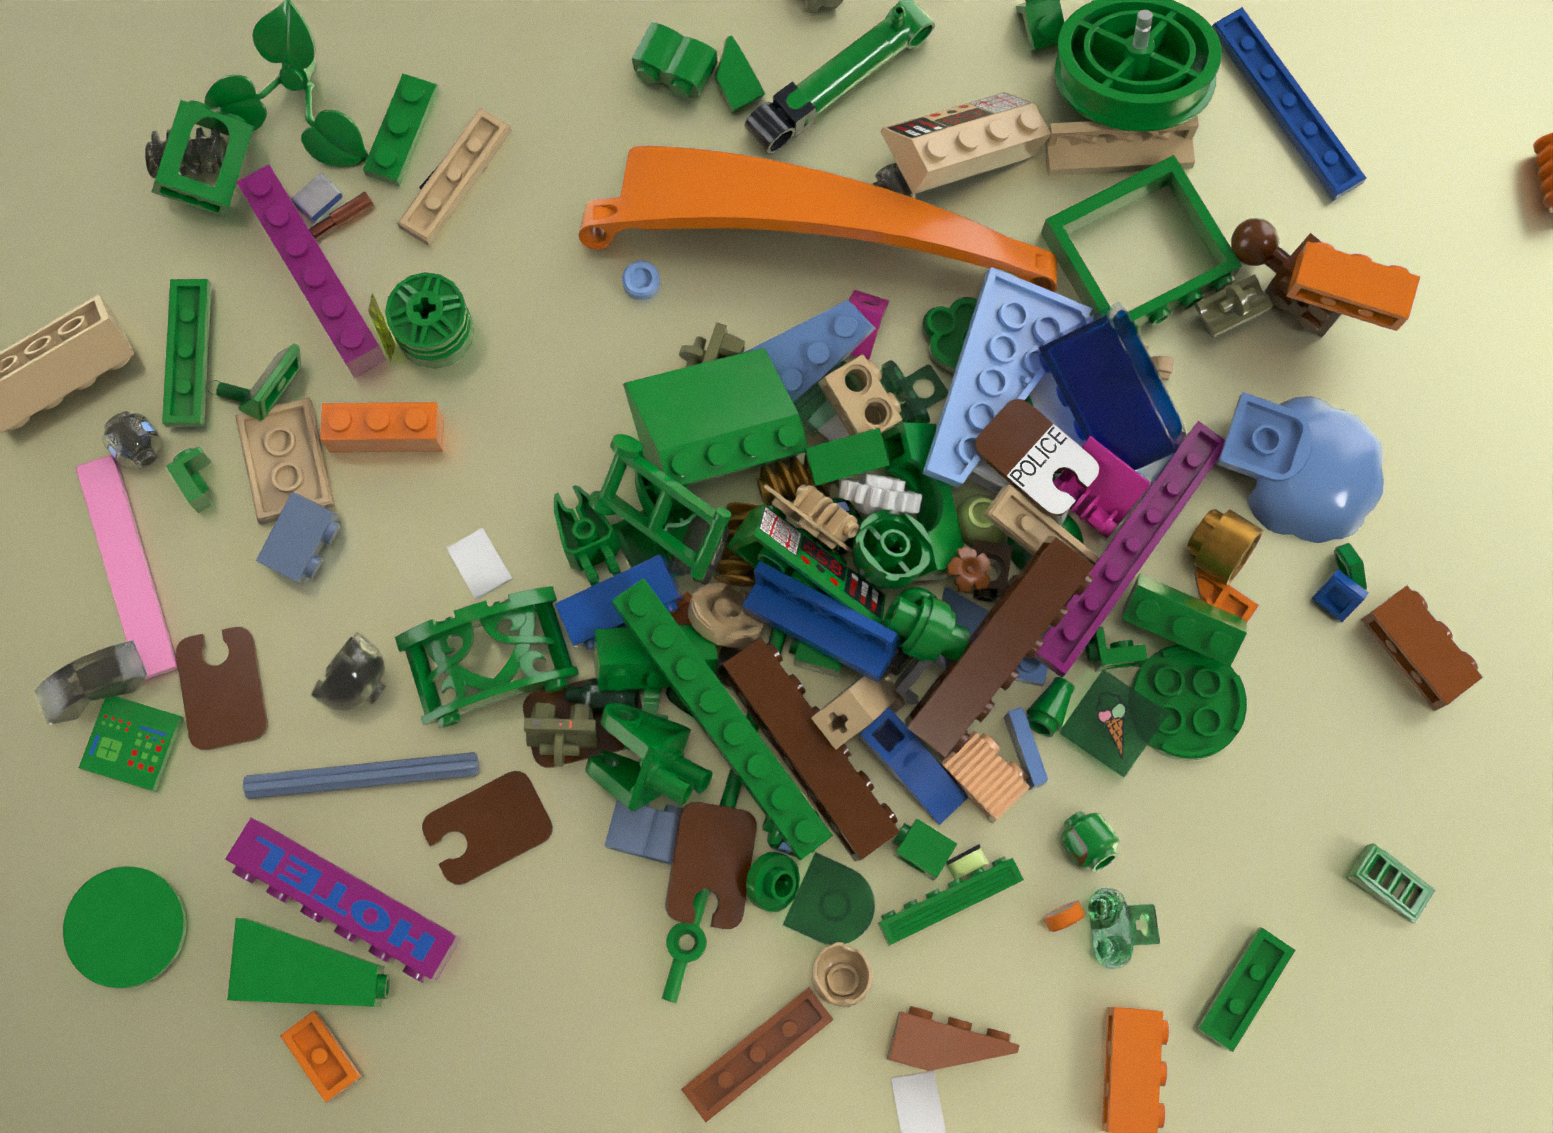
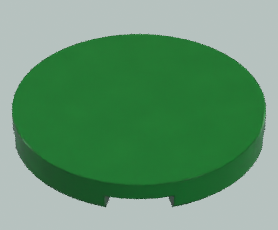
M1180 644L1161 649L1149 657L1137 670L1130 685L1128 704L1135 729L1151 748L1167 757L1185 761L1210 757L1228 746L1243 726L1247 711V697L1240 676L1236 674L1232 667Z
M130 866L105 870L85 882L71 899L63 922L64 946L74 967L90 981L110 988H133L153 981L178 957L184 945L187 932L185 906L171 884L155 872Z

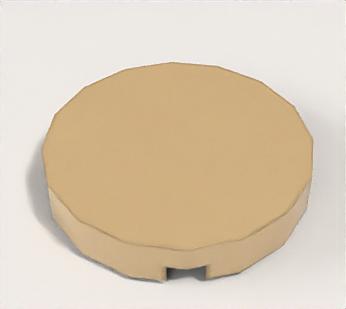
M708 583L699 587L689 602L688 618L692 627L702 637L717 645L730 648L745 647L756 641L763 629L764 622L743 611L742 604L749 592L740 589V592L730 589L731 585L727 583Z

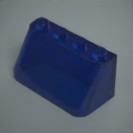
M1120 302L1097 312L1045 341L1038 347L1041 352L1039 353L1040 363L1045 372L1051 373L1057 383V396L1064 407H1069L1075 418L1073 421L1074 429L1082 441H1087L1092 436L1134 470L1177 452L1186 437L1183 420L1129 313Z

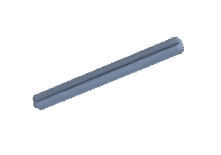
M470 752L247 775L243 780V791L246 798L253 799L476 776L479 773V760L476 753Z

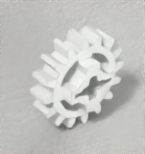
M863 472L860 480L842 478L837 495L845 500L855 501L854 509L868 515L883 509L891 510L889 514L899 515V511L919 513L922 494L904 490L905 481Z

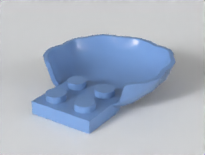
M1242 392L1239 396L1216 465L1257 480V486L1247 497V504L1254 517L1268 530L1282 535H1294L1301 540L1314 543L1343 539L1354 535L1364 523L1365 517L1375 509L1383 494V447L1375 434L1357 415L1344 409L1334 408L1328 402L1313 396L1294 397L1280 404Z

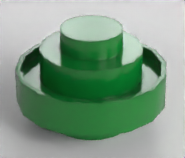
M767 852L759 856L752 864L747 875L746 890L752 904L768 912H779L785 909L794 900L799 889L800 874L798 866L792 858L782 853Z

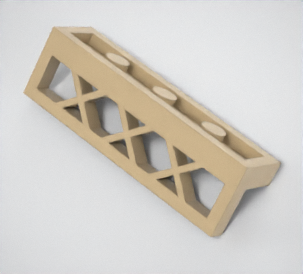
M1198 116L1172 128L1147 132L1115 129L1094 121L1051 123L1049 127L1051 135L1045 142L1048 176L1142 171L1172 155H1175L1183 169L1193 168L1195 164L1193 137L1199 127Z

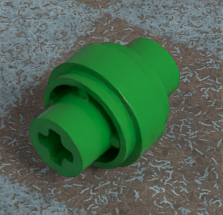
M897 596L889 606L883 621V626L898 633L897 645L902 648L903 653L921 662L926 660L934 661L939 655L955 662L964 652L970 637L969 629L955 623L956 613L951 610V606L933 596H928L927 598L920 596L914 603L901 596Z

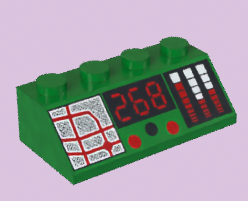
M762 504L750 510L727 545L728 549L754 568L761 561L879 624L882 623L886 595L877 589L876 586L869 584L859 573L857 574L849 568L844 557L834 551L825 550L816 543L817 539L807 530L796 528L786 520V515L777 507Z

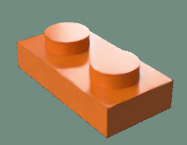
M312 1011L280 1035L325 1103L330 1102L362 1078L317 1011Z

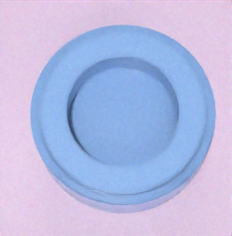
M636 261L628 265L623 272V287L631 298L647 300L658 292L660 287L659 273L651 263Z

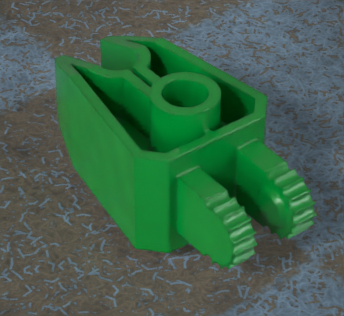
M574 485L572 487L579 502L575 509L580 520H578L574 509H568L564 506L559 493L554 495V514L563 550L570 567L578 571H584L592 587L599 583V576L595 567H593L606 561L605 563L610 574L615 576L622 573L615 559L620 545L614 528L603 514L597 513L589 506L588 500L590 495L581 487Z

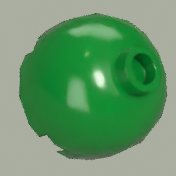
M886 509L871 513L861 523L851 548L854 566L860 576L869 584L881 589H899L910 585L926 569L931 557L929 558L928 548L932 545L925 528L915 518L906 513H903L901 516L889 514L891 510Z

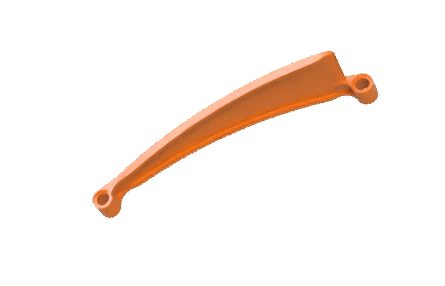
M638 146L631 148L628 153L620 197L597 199L588 202L584 208L578 235L583 245L595 250L607 248L615 234L630 228L645 230L730 228L826 235L918 250L985 268L994 267L1011 272L1020 279L1054 293L1057 290V258L1048 250L1009 238L965 217L882 187L799 165L712 150L667 146Z

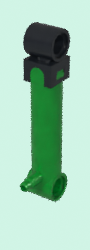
M915 0L899 1L888 12L884 20L796 85L792 81L773 95V103L766 102L757 107L746 119L745 128L768 154L779 151L793 136L796 138L815 124V117L899 53L906 48L912 49L920 45L934 30L935 23Z

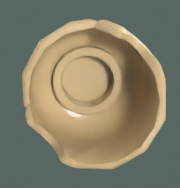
M836 942L823 948L815 959L811 980L816 993L824 1001L839 1007H850L862 1001L872 986V968L861 950L846 946L843 942Z

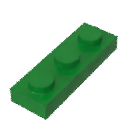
M402 73L363 167L366 176L400 186L438 94L437 84Z
M1258 928L1196 1029L1229 1052H1234L1296 950L1264 928Z

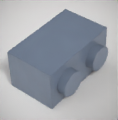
M291 492L256 561L296 582H305L307 577L312 579L322 563V558L318 557L324 543L330 545L339 531L340 524L336 521L340 514L298 493Z

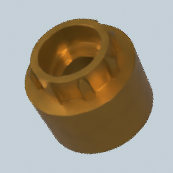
M1214 509L1210 510L1201 520L1189 539L1186 548L1190 554L1196 557L1194 561L1195 566L1225 585H1229L1253 553L1264 530L1231 509L1225 514Z

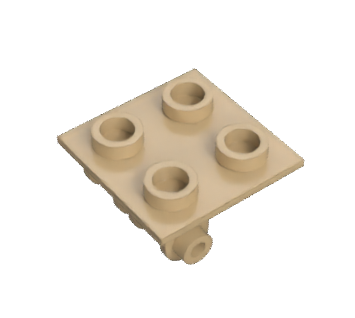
M767 484L764 486L765 489L776 496L771 503L794 519L813 536L831 549H834L839 544L848 552L852 551L844 542L848 537L852 538L858 533L860 527L857 524V519L843 510L840 505L833 503L832 499L823 495L813 485H801L795 494L797 498L791 503Z

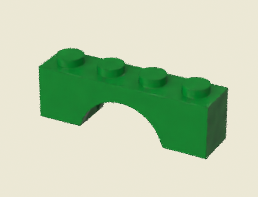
M903 422L881 433L890 464L885 466V469L901 481H905V486L909 491L922 494L917 521L923 525L931 539L932 546L928 548L929 558L931 557L926 569L915 581L945 580L952 577L946 574L947 569L945 566L950 563L952 558L958 557L956 550L964 547L950 484L922 474L937 426L930 423Z

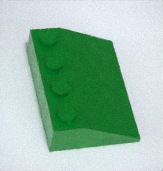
M765 348L623 383L639 441L642 445L644 458L684 487L753 469L765 464L775 463L779 460L790 459L793 456L805 453L804 448L808 447L799 413ZM652 483L655 495L660 494L662 489Z

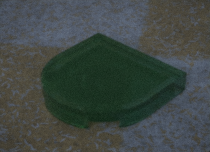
M815 852L783 926L825 945H831L836 942L848 944L863 935L872 922L875 912L873 891L867 880L860 873Z

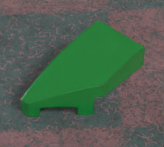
M731 35L724 41V48L714 76H716L715 80L730 111L733 112L764 96L765 92L741 48Z

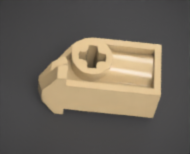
M885 672L878 683L862 675L811 719L832 746L837 749L872 723L888 707L895 713L905 704L900 694L894 690L895 684Z

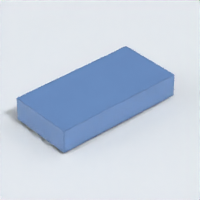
M1019 707L1010 710L1005 714L1004 720L1020 766L1028 776L1026 783L1030 786L1029 790L1041 787L1047 783L1048 777L1024 709Z

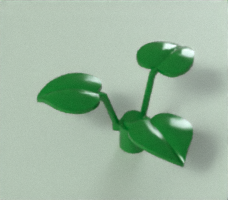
M284 0L275 9L260 18L252 34L254 46L264 59L271 63L282 62V68L276 78L262 91L256 93L252 81L246 76H224L210 87L205 96L204 103L213 112L222 115L234 114L246 120L247 124L254 126L253 131L263 125L267 117V109L260 101L261 99L265 98L280 84L291 91L304 89L305 120L310 125L301 134V142L306 151L317 161L330 166L347 167L364 162L368 158V153L364 147L361 133L350 117L340 111L324 110L318 113L315 119L313 118L312 90L315 85L310 79L316 71V62L314 60L316 52L315 42L299 10L291 0Z

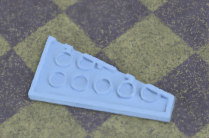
M991 267L986 272L922 474L957 488L963 484L981 460L974 448L978 435L1007 403L1014 399L1025 400L1093 308Z

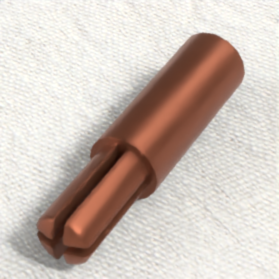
M364 191L329 213L330 216L315 224L309 230L313 237L318 239L332 229L341 227L374 206V204Z

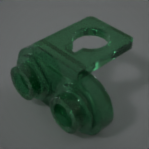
M889 360L882 364V369L880 370L882 379L879 381L886 393L891 392L901 404V412L899 414L903 419L902 422L930 423V417L926 409L947 397L948 394L947 388L932 366L929 364L905 377L894 361ZM920 379L931 381L934 385L933 395L928 398L918 397L913 389L914 383Z
M1101 888L1093 893L1089 901L1088 911L1094 953L1102 966L1109 969L1122 968L1130 962L1133 946L1160 943L1154 904L1127 905L1123 894L1114 888ZM1141 914L1146 917L1148 922V933L1146 936L1142 933L1141 929L1137 930L1136 921L1140 920Z

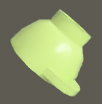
M974 488L960 490L953 499L963 543L969 547L972 546L974 540L1003 544L1005 533L983 516L995 498L983 495Z

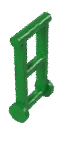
M624 434L613 436L610 448L615 452L614 458L601 491L591 493L588 500L589 506L597 513L603 515L618 514L691 568L689 574L693 578L698 580L704 579L729 522L731 512L722 507L714 509L640 456L642 445L635 438ZM627 465L662 489L650 519L616 495ZM675 499L710 524L698 553L663 529Z

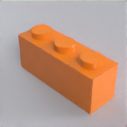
M1308 241L1297 257L1286 297L1398 331L1409 319L1420 276L1409 273L1406 268L1401 266H1386L1373 262L1370 257L1363 254L1350 255L1337 251L1328 243H1312Z
M437 402L322 403L320 440L330 453L443 452L444 415Z
M1108 1007L1101 1131L1108 1133H1158V1128L1164 1127L1165 1105L1164 1103H1159L1160 1086H1165L1167 1064L1165 1061H1161L1162 1045H1167L1169 1024L1167 1020H1163V1011Z

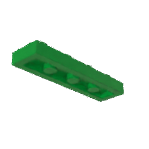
M170 279L162 423L166 427H204L212 286L208 279Z

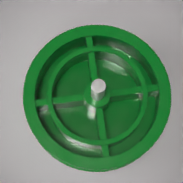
M1094 0L1071 14L1061 28L1058 38V56L1054 69L1055 81L1059 92L1066 102L1081 115L1096 123L1126 131L1147 132L1164 130L1193 119L1209 104L1216 87V74L1221 64L1222 48L1219 37L1211 24L1193 9L1174 0Z

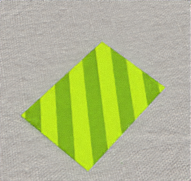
M372 293L368 313L391 363L395 342Z

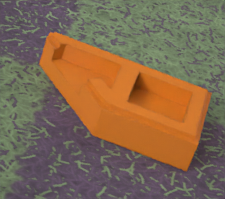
M1197 567L1194 571L1200 600L1246 620V623L1249 621L1259 606L1257 603L1230 585H1225Z

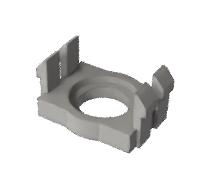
M939 655L934 661L926 660L924 662L914 658L896 680L894 690L903 696L907 703L918 704L917 699L919 696L909 688L931 662L945 671L946 662L943 656Z

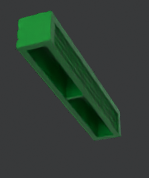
M1005 856L991 862L993 867L986 871L981 867L969 873L971 878L962 881L960 877L948 883L949 889L940 892L939 888L925 894L927 899L920 903L915 899L904 904L905 910L897 914L892 910L882 915L883 921L879 922L878 925L888 946L1022 882L1024 879L1014 859L1006 860Z

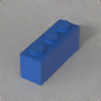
M660 554L555 603L573 646L579 648L585 646L586 650L589 651L594 648L595 629L628 628L610 602L643 578L669 613L678 610L676 603L684 600V597L666 557Z

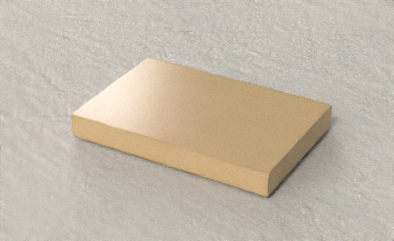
M309 397L273 406L262 421L245 413L235 415L257 522L260 525L277 521L291 492L298 493L326 508L335 507L313 403Z

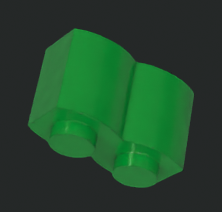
M651 22L632 57L634 71H636L637 76L641 80L649 84H655L656 82L666 84L672 93L681 98H688V96L699 98L718 63L717 50L697 39L683 36L667 26Z

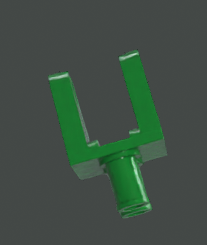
M609 703L605 706L601 725L640 757V761L638 762L610 751L599 750L598 755L589 756L585 771L625 807L635 812L661 795L682 806L688 801L693 790L699 794L706 790L712 779L713 772L684 757L683 752L691 732L690 728L626 704Z

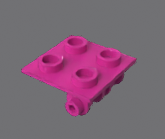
M1090 436L1082 448L1098 463L1099 473L1095 480L1085 490L1077 483L1072 473L1064 470L1053 484L1058 490L1068 493L1076 500L1070 507V512H1075L1080 516L1079 519L1085 520L1098 531V534H1102L1108 539L1152 483Z

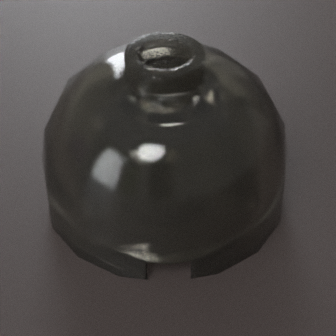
M355 632L354 637H350L329 663L324 675L326 679L323 682L318 679L310 696L333 710L345 712L359 708L365 701L373 704L386 687L385 684L380 682L385 672L384 658L380 650L369 639L359 632Z

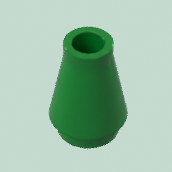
M1055 677L1050 686L1027 709V720L1033 731L1046 737H1052L1056 731L1062 729L1070 698L1075 690L1072 683L1061 677Z

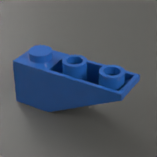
M889 707L860 733L859 741L939 825L968 799L917 736L907 728Z

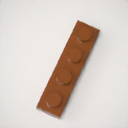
M808 987L681 1090L703 1120L707 1122L834 1019Z

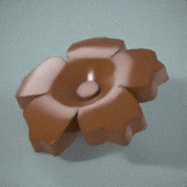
M967 546L957 549L958 557L952 558L945 567L947 575L958 576L954 580L958 592L967 594L972 588L975 590L987 588L991 581L986 573L990 570V559L985 553L977 556L976 550L970 549Z

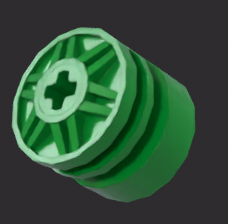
M427 272L410 275L399 282L388 296L385 309L388 327L408 360L420 367L437 369L452 365L461 359L470 348L474 334L472 318L463 294L451 280L440 274ZM430 310L432 311V312H429V315H428V318H427V319H422V318L426 317L427 311H430Z

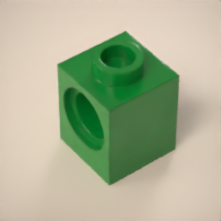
M916 819L912 826L904 823L892 842L898 846L893 856L933 881L937 879L957 846L956 842L919 819Z

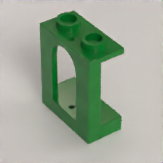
M180 100L151 192L225 218L254 126L247 124L246 120L234 114L222 115L213 112L206 104L199 101L190 100L186 102ZM195 124L229 136L228 146L215 187L178 174L191 130Z

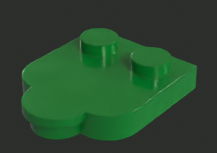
M972 297L959 298L952 303L950 308L943 306L934 307L923 318L922 330L925 336L931 340L929 353L932 360L952 373L955 372L977 303V299Z

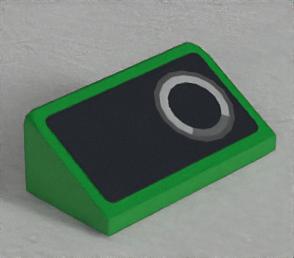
M293 343L273 358L239 405L238 409L241 412L259 421L265 419L302 367L299 345Z

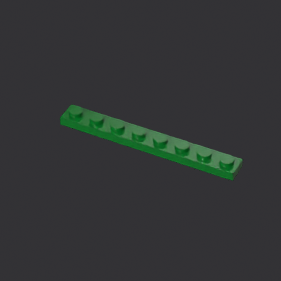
M644 578L614 598L610 604L771 824L780 833L798 860L804 859L833 836L647 581Z

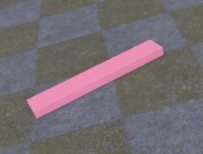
M112 455L76 466L137 678L140 681H145L177 670V660L118 462H116Z

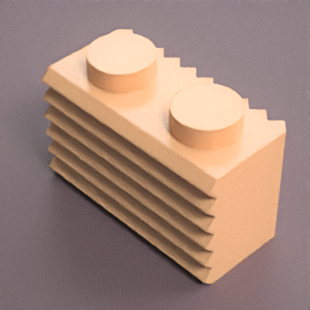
M973 731L957 754L954 752L949 754L940 765L964 794L994 823L1030 788L1025 782L1028 776L1015 762L1011 761L1007 764L997 754L1000 748L986 733L979 736L977 732Z

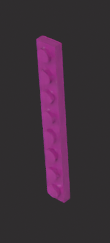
M1200 421L1192 427L1094 564L1095 567L1089 573L1094 577L1090 585L1080 596L1077 594L1071 596L1065 605L1069 608L1065 617L1055 628L1050 626L1043 635L1044 643L1033 656L1035 659L1061 678L1066 675L1218 460L1225 439Z

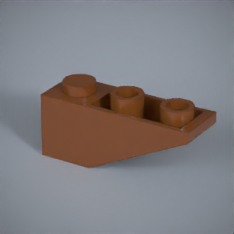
M910 1006L908 1013L902 1011L898 1013L887 1060L931 1071L1018 1053L1020 1045L1010 1042L1011 1034L988 1028L986 1035L971 1031L972 1023L949 1017L947 1024L932 1020L933 1012Z

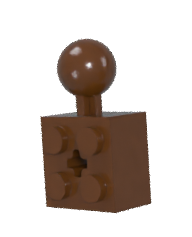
M1250 218L1240 223L1235 228L1231 237V248L1238 260L1249 266L1265 264L1273 270L1276 275L1264 291L1269 296L1271 302L1279 309L1287 310L1294 315L1306 331L1316 333L1322 338L1342 314L1286 297L1299 253L1308 241L1312 243L1322 241L1310 233L1290 256L1279 247L1280 238L1278 231L1269 221L1262 218Z

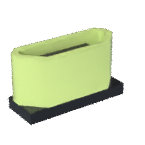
M980 844L946 862L955 880L988 864Z

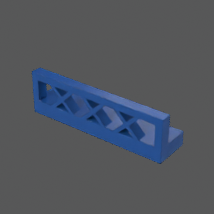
M761 561L754 569L756 583L742 604L744 612L878 683L898 651V633Z

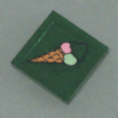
M1103 669L1059 731V734L1125 778L1169 713Z

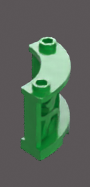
M553 586L508 594V599L501 603L500 601L494 602L489 607L486 600L454 610L455 618L447 617L444 621L436 622L434 619H431L395 637L399 652L405 651L424 711V716L421 717L423 725L438 723L439 728L449 727L462 721L460 716L494 702L539 689H544L545 693H552L568 686L566 681L577 676L579 672L577 666H572L553 603L557 601ZM536 612L544 636H534ZM503 620L511 621L512 627L509 631L512 633L519 631V635L509 636L499 633V623ZM483 626L487 634L497 642L515 645L507 663L494 679L477 675L458 665L469 654L473 646L474 628ZM454 636L461 637L463 640L462 647L449 658L447 654L455 651L454 648L449 647V640ZM531 645H547L555 669L545 672L536 671L533 668L534 662L538 659L545 661L546 659L540 652L530 650ZM426 651L438 665L433 671L431 670ZM520 669L527 676V678L511 682ZM446 673L450 677L443 682L441 692L444 694L446 690L453 688L456 691V696L450 703L442 706L435 680ZM467 686L482 692L467 697Z

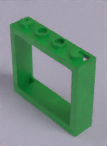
M1175 155L1047 218L1041 231L1043 238L1056 256L1059 265L1082 304L1093 308L1089 315L1106 344L1111 342L1112 339L1115 340L1117 338L1119 340L1127 338L1128 340L1139 332V327L1148 322L1152 326L1157 325L1171 316L1170 311L1180 306L1188 309L1204 298L1203 294L1213 289L1216 293L1225 289L1226 286L1235 282L1234 278L1242 267ZM1168 185L1217 266L1116 317L1068 235Z

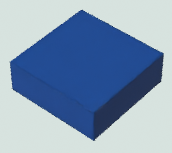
M1337 569L1316 591L1312 599L1343 622L1363 602L1369 592Z

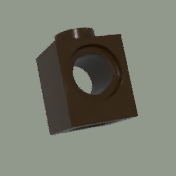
M974 540L970 549H975L977 556L985 553L990 559L989 565L996 570L998 577L990 581L987 588L978 590L972 588L969 594H973L975 600L994 602L1007 589L1012 545Z

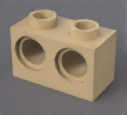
M864 354L828 374L818 382L849 435L875 428H880L881 432L903 420L899 414L901 412L899 402L891 392L886 393L879 381L882 379L878 367L872 360L867 361ZM846 374H854L860 379L861 389L859 392L848 389L845 384ZM867 406L875 407L879 411L881 420L878 425L867 421L865 417Z

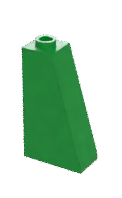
M235 918L227 1000L381 1007L382 999L388 998L390 977L389 974H384L385 966L254 920Z

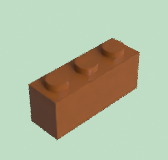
M1407 585L1363 617L1361 621L1436 711L1450 704L1483 677L1478 672V665L1473 657L1467 652L1461 651L1454 643L1450 629L1441 621H1436L1427 610L1428 605L1425 599Z

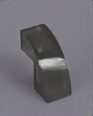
M128 641L100 649L67 664L46 678L34 692L47 724L52 725L78 719L90 701L135 692L147 676V672L134 641Z

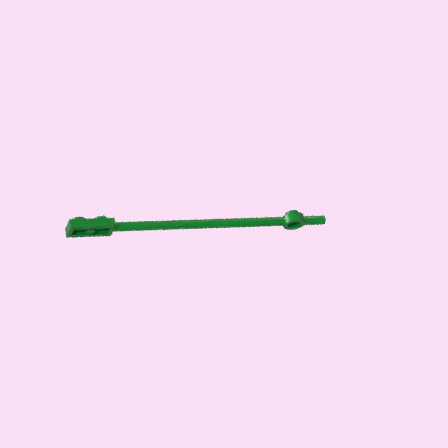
M773 627L768 642H771L781 654L787 634ZM747 711L746 718L758 732L759 726ZM731 768L720 806L735 808L742 783ZM703 889L694 897V924L678 923L671 928L667 935L666 946L668 952L673 957V961L661 999L677 1003L688 964L698 960L706 950L707 939L704 931L700 928L710 890ZM684 935H690L694 938L695 943L690 950H683L679 945V941Z

